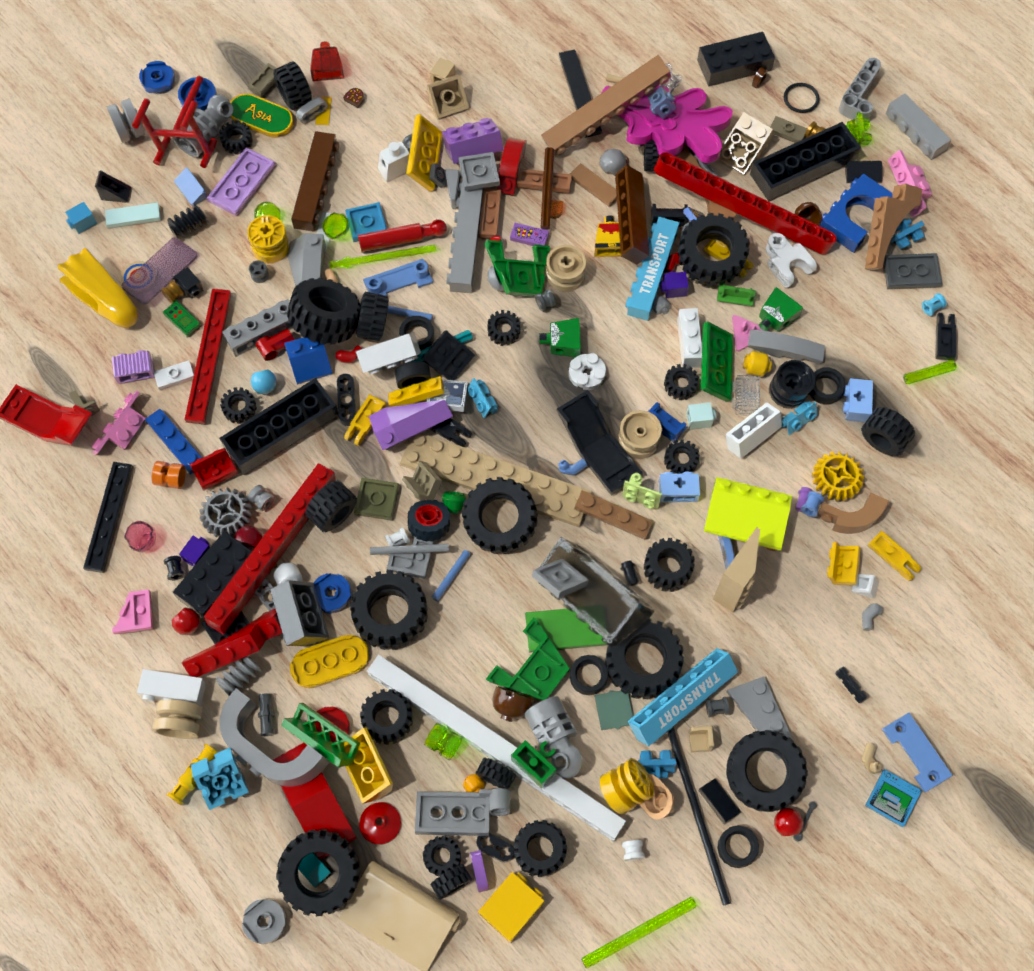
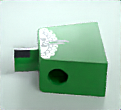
M775 287L760 311L759 317L762 321L759 323V327L763 331H768L772 327L780 332L800 317L803 307L779 288Z
M579 318L550 323V333H539V344H550V353L553 355L576 358L580 355L581 351Z

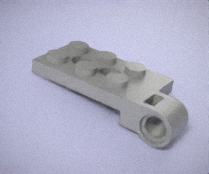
M504 788L492 790L479 789V793L417 792L415 835L489 836V816H505L510 814L511 792ZM435 809H440L443 814L435 818L431 815V812ZM460 809L464 812V815L460 818H455L452 813L454 810Z

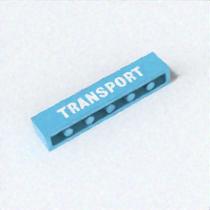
M659 217L657 223H653L651 228L652 238L648 237L649 256L641 262L643 263L642 267L637 269L636 277L638 279L637 282H633L630 291L633 293L632 297L627 298L625 305L628 308L627 315L648 321L678 232L679 222Z
M716 648L632 717L628 723L636 739L649 747L676 723L685 718L694 708L699 706L706 698L715 693L724 683L729 681L738 672L730 654Z

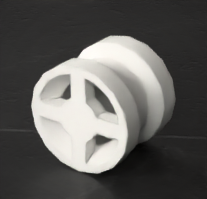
M631 840L622 843V848L625 849L624 861L645 858L641 848L643 840Z

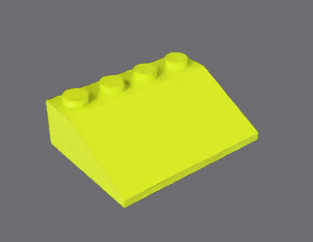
M716 477L703 532L746 542L756 527L760 529L758 545L781 551L792 495Z

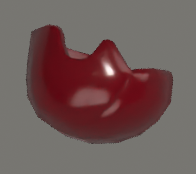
M244 526L236 532L234 539L241 541L245 545L256 547L263 538V533L256 527Z

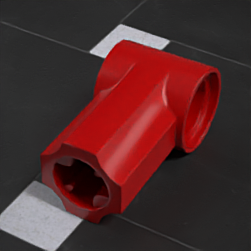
M285 329L272 337L265 336L260 338L255 346L264 360L270 361L276 358L280 351L286 349L284 343L293 341L294 338L291 332Z

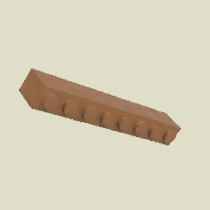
M658 54L541 134L543 140L549 148H554V156L562 155L566 152V148L578 144L581 138L594 133L600 125H606L611 120L610 118L622 114L625 108L638 103L644 95H650L657 86L666 84L671 77L669 69Z

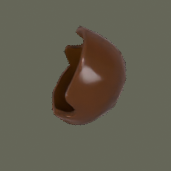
M813 202L802 203L796 208L794 213L818 226L823 218L819 207Z

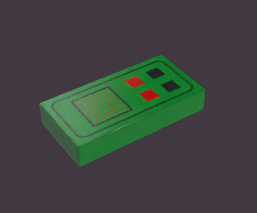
M177 301L163 311L164 316L187 338L201 327L200 322Z

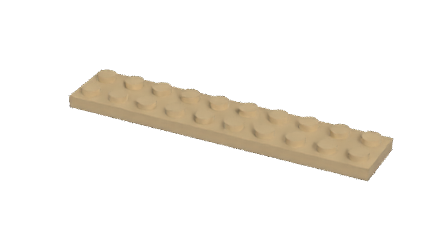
M419 433L410 438L400 461V466L416 470L419 461L426 462L441 480L473 491L478 483L484 484L486 479L489 478L492 480H497V477H503L504 480H508V478L513 479L516 483L524 485V488L531 493L537 513L576 527L580 526L584 513L574 509L582 490L592 494V491L424 433ZM498 499V500H501V501H504V502H507V503H510V504L515 505V504H514L513 502H511L510 500H507V499Z

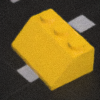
M367 727L352 736V738L360 743L352 765L345 766L362 804L379 800L391 792L393 787L391 778ZM344 742L345 752L349 754L352 745Z

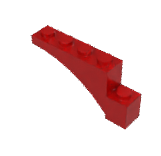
M276 608L263 613L259 618L215 645L184 659L182 665L188 675L199 677L260 651L266 640L282 634Z

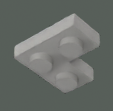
M414 537L412 545L434 544V541L426 542ZM432 552L390 554L387 570H393V573L401 571L404 572V575L425 579Z

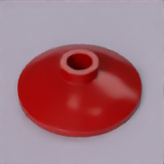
M373 803L361 814L359 821L360 831L363 837L372 844H387L394 840L400 831V815L396 808L388 803ZM379 818L383 819V824L380 826L376 825V820Z

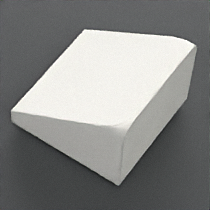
M858 574L857 585H853L852 592L869 598H875L879 581L875 575Z

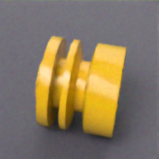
M263 215L255 218L249 224L247 236L255 258L269 264L279 262L287 255L289 241L281 220L271 215Z
M634 758L628 759L625 763H621L617 769L613 768L600 777L599 783L603 796L609 806L618 814H625L634 809L637 804H643L645 800H650L654 796V786L648 772Z

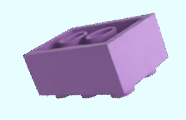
M483 118L476 123H465L461 127H450L446 131H442L445 151L453 164L459 163L458 157L503 151L500 130L491 118Z

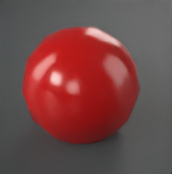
M183 608L171 620L172 627L180 635H190L196 632L200 624L197 612L191 608Z
M784 808L776 814L774 826L781 836L800 834L803 828V818L795 809Z

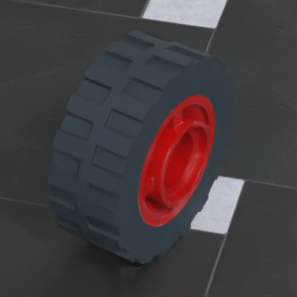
M420 500L415 502L408 511V530L418 540L432 542L441 539V537L446 535L450 527V511H448V507L438 500Z

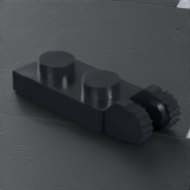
M938 312L935 359L954 361L956 358L955 314H949L948 324H943V313Z
M451 418L429 428V430L449 441L452 440L456 445L462 447L466 445V442L455 435L457 431L467 438L472 436L470 430Z

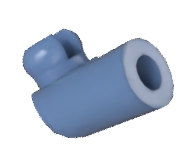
M581 459L573 465L569 464L566 460H562L558 466L561 473L576 475L587 467V463L584 459Z

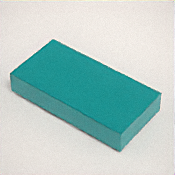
M314 853L304 857L298 868L315 889L331 874Z

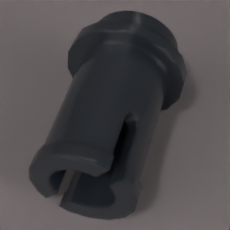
M632 560L621 563L620 568L624 573L628 587L640 583L634 569L635 563H632Z

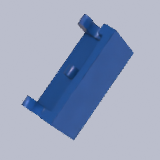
M658 402L648 410L660 421L662 427L661 434L673 443L687 429L685 422L681 424L664 411Z

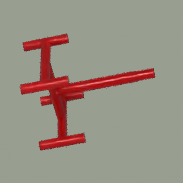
M202 76L196 77L173 130L154 129L145 114L150 100L146 98L143 100L132 123V127L138 129L142 122L158 149L153 161L154 164L160 165L170 143V137L197 138L205 153L200 166L202 168L207 167L217 140L211 138L208 144L193 117L198 103L194 100L202 84ZM189 125L193 131H187ZM158 136H164L162 142Z

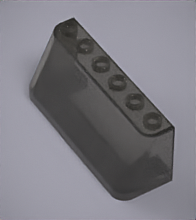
M563 537L558 540L540 566L542 567L559 559H564L589 580L586 587L561 598H557L552 593L550 594L556 599L562 600L565 608L572 612L575 611L577 613L576 617L583 623L587 622L590 625L588 628L595 634H600L603 637L601 640L609 646L620 644L656 611L588 551Z

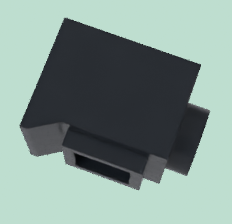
M188 267L173 276L175 283L181 288L186 297L189 296L192 299L204 291L201 282Z

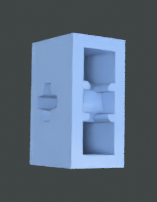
M850 378L843 392V396H846V402L843 404V413H846L845 420L866 422L872 414L873 381Z
M665 472L660 474L658 481L659 493H662L660 502H698L700 496L699 474H694L693 472H684L682 474Z

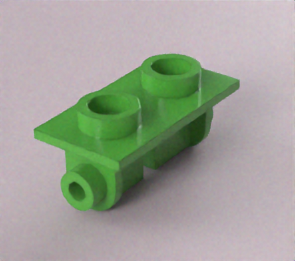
M725 284L719 285L717 301L753 306L756 290L726 286Z

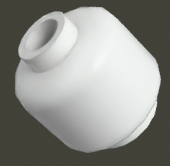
M282 563L274 572V579L277 585L287 580H303L298 567L293 563Z

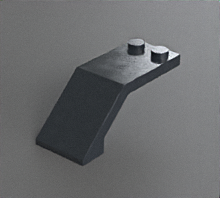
M589 390L556 409L578 454L585 460L588 467L611 496L623 489L624 482H629L632 474L639 473L643 476V472L611 434L599 410V403Z

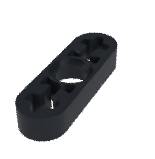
M344 373L337 378L338 416L342 425L350 426L351 421L356 415L355 387L353 377L350 374ZM344 380H347V381H348V383H347V389H348V390H344V385H343ZM344 396H350L352 398V400L349 403H343L341 401V399ZM345 409L349 410L350 416L348 420L345 419Z

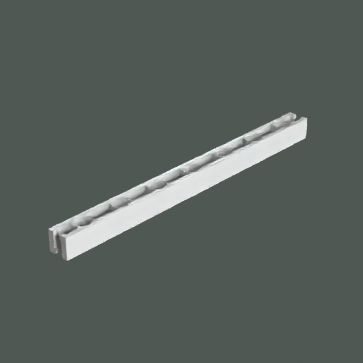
M378 655L368 668L369 677L388 690L393 689L394 693L400 692L403 697H406L409 704L490 759L512 770L518 778L614 842L625 825L626 820L557 774L541 789L511 761V754L517 747L382 656Z

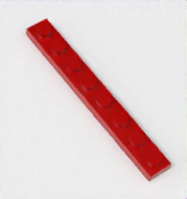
M212 289L184 419L186 423L205 424L223 337L222 331H224L231 298L230 290Z

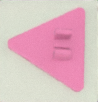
M733 315L736 351L739 352L748 347L750 330L761 329L758 324Z

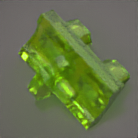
M857 112L856 118L848 121L846 127L859 145H868L872 140V135L864 131L869 129L870 120L864 119L862 113Z

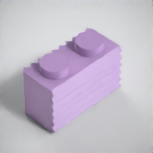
M140 350L135 354L123 353L112 357L114 378L118 384L155 377L153 373V358L149 351Z

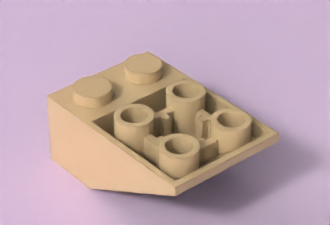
M743 112L724 142L718 160L745 175L753 162L759 158L775 135L774 130Z

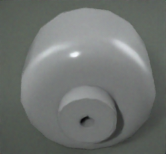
M663 296L656 297L652 307L653 311L656 314H667L671 308L670 302Z

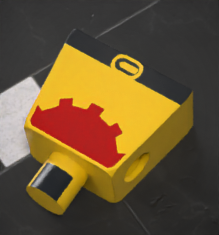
M612 215L604 217V223L598 224L594 257L621 256L619 222H615V217Z

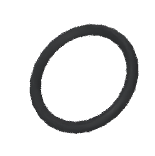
M802 82L794 83L787 87L783 96L787 107L798 113H807L814 110L819 104L820 99L818 91L813 86ZM796 86H805L814 92L816 102L808 109H797L791 106L787 100L789 90Z

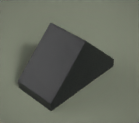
M101 170L98 172L95 188L101 200L126 203L131 186Z

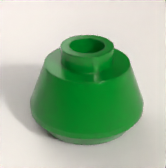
M445 491L441 496L442 502L448 507L450 513H458V511L462 510L465 499H468L464 493L456 491Z

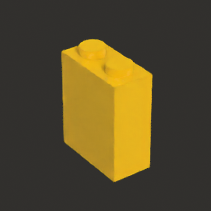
M513 872L510 873L478 911V914L509 943L514 940L544 904L542 899L544 895L537 888L531 889L527 886L526 883L528 881L520 873L515 875Z

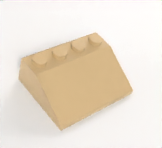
M756 527L723 573L713 600L731 612L736 607L739 609L742 607L755 582L752 578L755 574L760 536V529Z

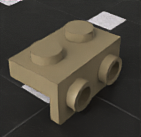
M419 461L413 477L403 476L402 478L407 488L413 492L415 498L421 501H425V499L434 500L442 482L432 468L423 461Z

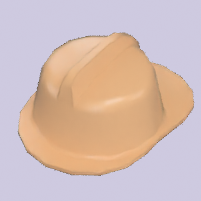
M649 774L654 786V796L639 805L652 819L659 820L675 811L673 809L675 797L659 778Z

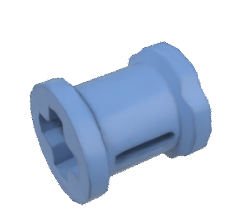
M810 491L807 495L806 503L801 507V511L809 517H816L824 497L815 491Z

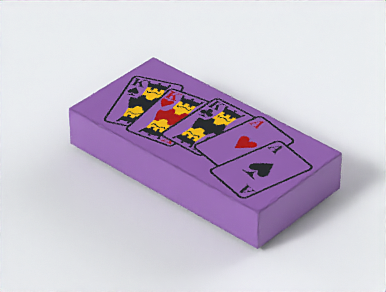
M514 223L510 241L531 246L536 244L546 245L549 231Z

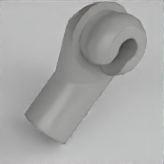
M877 603L870 604L862 612L864 631L873 630L872 619L875 616L881 615L883 611L882 607Z

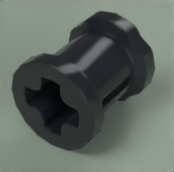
M175 555L164 559V565L167 566L168 580L175 581L185 577V572L182 571L180 556Z

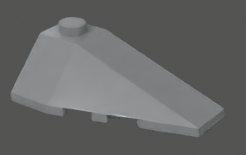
M305 233L290 242L288 259L295 286L310 278H322L326 248L323 234Z

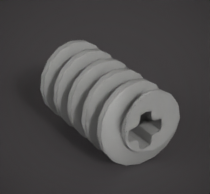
M250 656L242 658L243 662L236 660V668L230 665L228 667L230 673L223 671L224 679L219 676L216 677L217 683L228 696H230V691L233 692L236 689V686L244 687L242 681L250 682L248 675L255 678V669L262 672Z

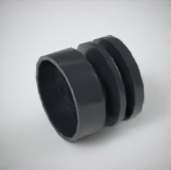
M800 360L784 362L778 368L769 385V394L772 400L783 408L792 409L799 407L806 400L815 385V374L812 368Z

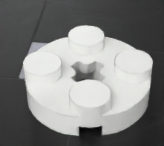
M595 353L579 355L570 362L569 378L573 385L582 387L583 390H593L602 384L606 374V367L604 362ZM584 369H590V375H587V373L583 374Z

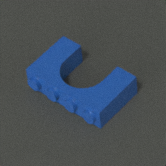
M862 174L859 179L855 178L850 185L851 188L849 190L846 189L840 196V200L832 204L831 211L823 214L820 227L834 233L836 241L853 253L864 242L868 231L851 221L846 214V209L853 205H863L874 210L875 198L893 197L892 192L865 174Z

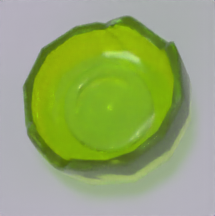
M262 202L254 210V219L263 215H271L281 220V211L272 202Z
M333 212L324 219L322 230L328 238L339 240L349 232V221L343 213Z

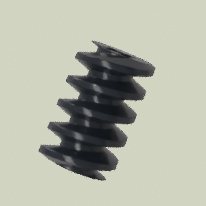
M196 204L192 205L193 211L190 208H186V213L180 211V217L175 214L173 216L174 221L171 218L167 219L168 226L177 240L178 233L182 237H184V230L190 233L189 227L196 230V223L200 226H203L202 220L209 223L202 209Z

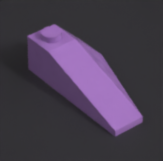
M444 399L386 407L370 415L369 419L382 450H387L453 417Z

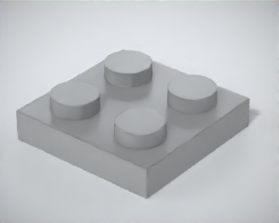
M493 152L458 157L465 191L500 185Z
M559 559L533 570L532 574L533 578L557 598L586 587L589 581L564 559Z

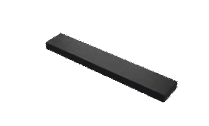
M574 49L559 52V59L577 111L592 99ZM601 126L597 127L596 131L591 135H586L585 138L602 134Z
M113 462L83 567L86 571L104 573L133 470L132 464Z

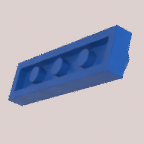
M158 409L147 417L145 421L177 460L185 465L187 472L191 475L193 470L190 464L202 457L165 413Z

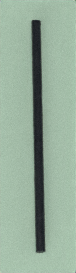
M673 726L667 731L722 905H729L731 902Z

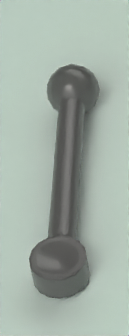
M814 801L809 803V809L803 820V828L800 834L793 836V839L797 842L801 841V834L812 811L817 808V804Z

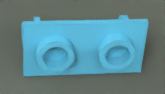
M473 378L467 390L473 398L478 411L485 419L489 412L494 414L498 411V405L492 396L486 397L490 392L485 382L481 381V379L476 381Z
M803 402V404L794 409L797 415L790 412L781 418L782 427H787L789 436L818 416L816 402Z

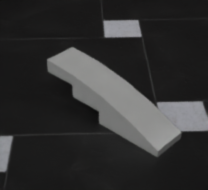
M753 329L749 332V348L777 358L786 356L800 361L806 359L817 364L823 362L825 345L775 332Z

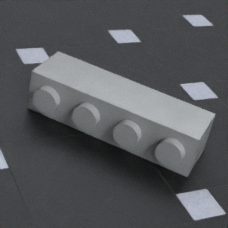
M906 93L889 103L886 111L888 118L922 150L924 155L932 160L947 150L951 139Z

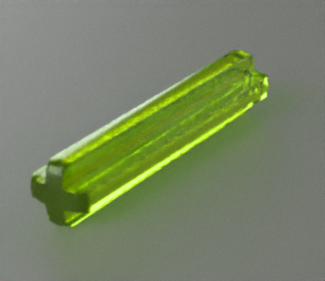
M949 360L906 373L903 376L905 384H911L954 371L957 365L954 360Z

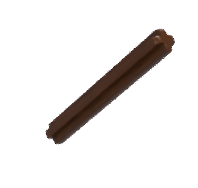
M552 147L545 148L540 225V228L544 230L550 229L554 166V148Z

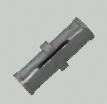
M264 693L259 695L260 712L258 713V718H260L261 726L260 735L272 736L274 735L272 694Z

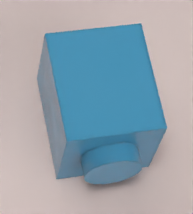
M85 202L65 212L68 217L66 222L71 229L75 228L78 234L97 224Z

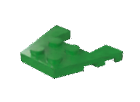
M487 240L485 242V247L506 295L535 297V294H542L545 279L544 271L550 246L534 245L532 247L534 261L505 259L502 241Z
M533 617L523 630V633L539 645L514 677L496 665L486 680L543 701L550 697L570 668L536 618Z

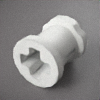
M400 528V531L392 535H385L389 546H400L404 543H410L403 528Z

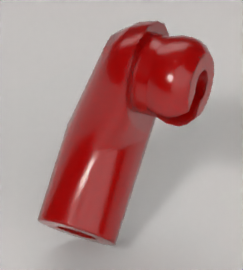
M357 345L352 351L339 350L336 352L335 357L340 362L353 363L358 358L356 351L362 350V348Z

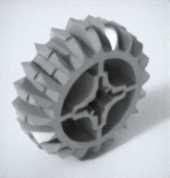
M227 487L225 492H223L219 488V493L217 494L212 491V497L206 496L207 502H202L203 508L199 509L201 514L200 521L203 522L202 526L207 529L209 534L213 533L215 537H218L223 532L233 537V533L251 522L249 517H252V512L250 511L252 506L248 504L249 499L245 497L244 493H238L237 489L231 492L230 488ZM235 503L241 506L240 514L234 510ZM212 512L218 516L217 523L211 520Z

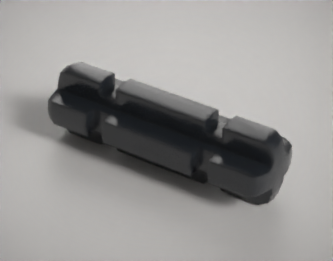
M844 666L839 668L835 672L836 676L843 680L842 683L851 695H855L854 698L858 703L865 701L868 695L864 690H860V685L852 675L849 676V671Z

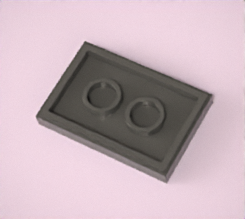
M937 253L885 255L883 267L887 290L941 288L942 279Z

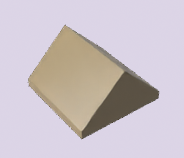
M460 75L427 85L428 101L437 119L469 109Z

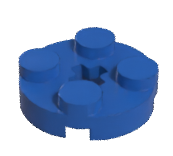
M152 61L146 64L147 67L144 70H140L139 79L146 92L160 93L172 89L175 79L172 68L166 65L165 62Z
M326 573L314 581L321 611L327 614L338 612L351 600L350 585L342 575ZM327 590H336L335 596H326L328 594Z

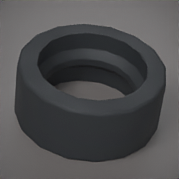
M411 316L402 322L399 328L400 336L406 335L410 328L420 326L428 332V336L418 342L420 351L432 346L434 342V327L427 318Z
M420 361L405 363L394 372L399 389L431 379L429 365Z
M830 367L817 369L814 372L815 385L810 392L811 398L821 404L837 402L845 389L843 375ZM819 378H829L836 383L837 391L833 394L822 393L817 389L816 381Z
M581 656L571 666L570 681L577 692L588 696L595 695L602 691L607 684V666L597 656ZM593 664L600 670L601 678L596 685L588 687L579 682L577 671L581 666Z
M737 825L729 827L722 833L718 840L717 849L724 863L730 867L742 868L748 866L757 857L759 842L752 830ZM732 835H743L750 842V853L744 859H734L728 854L726 842Z

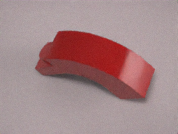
M509 137L506 141L498 173L500 185L497 186V190H501V193L515 194L521 160L525 155L527 140Z

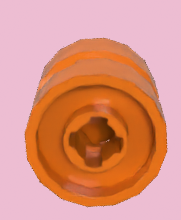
M156 461L152 470V484L162 487L168 484L170 488L181 489L185 481V465L177 463L170 465L168 462Z

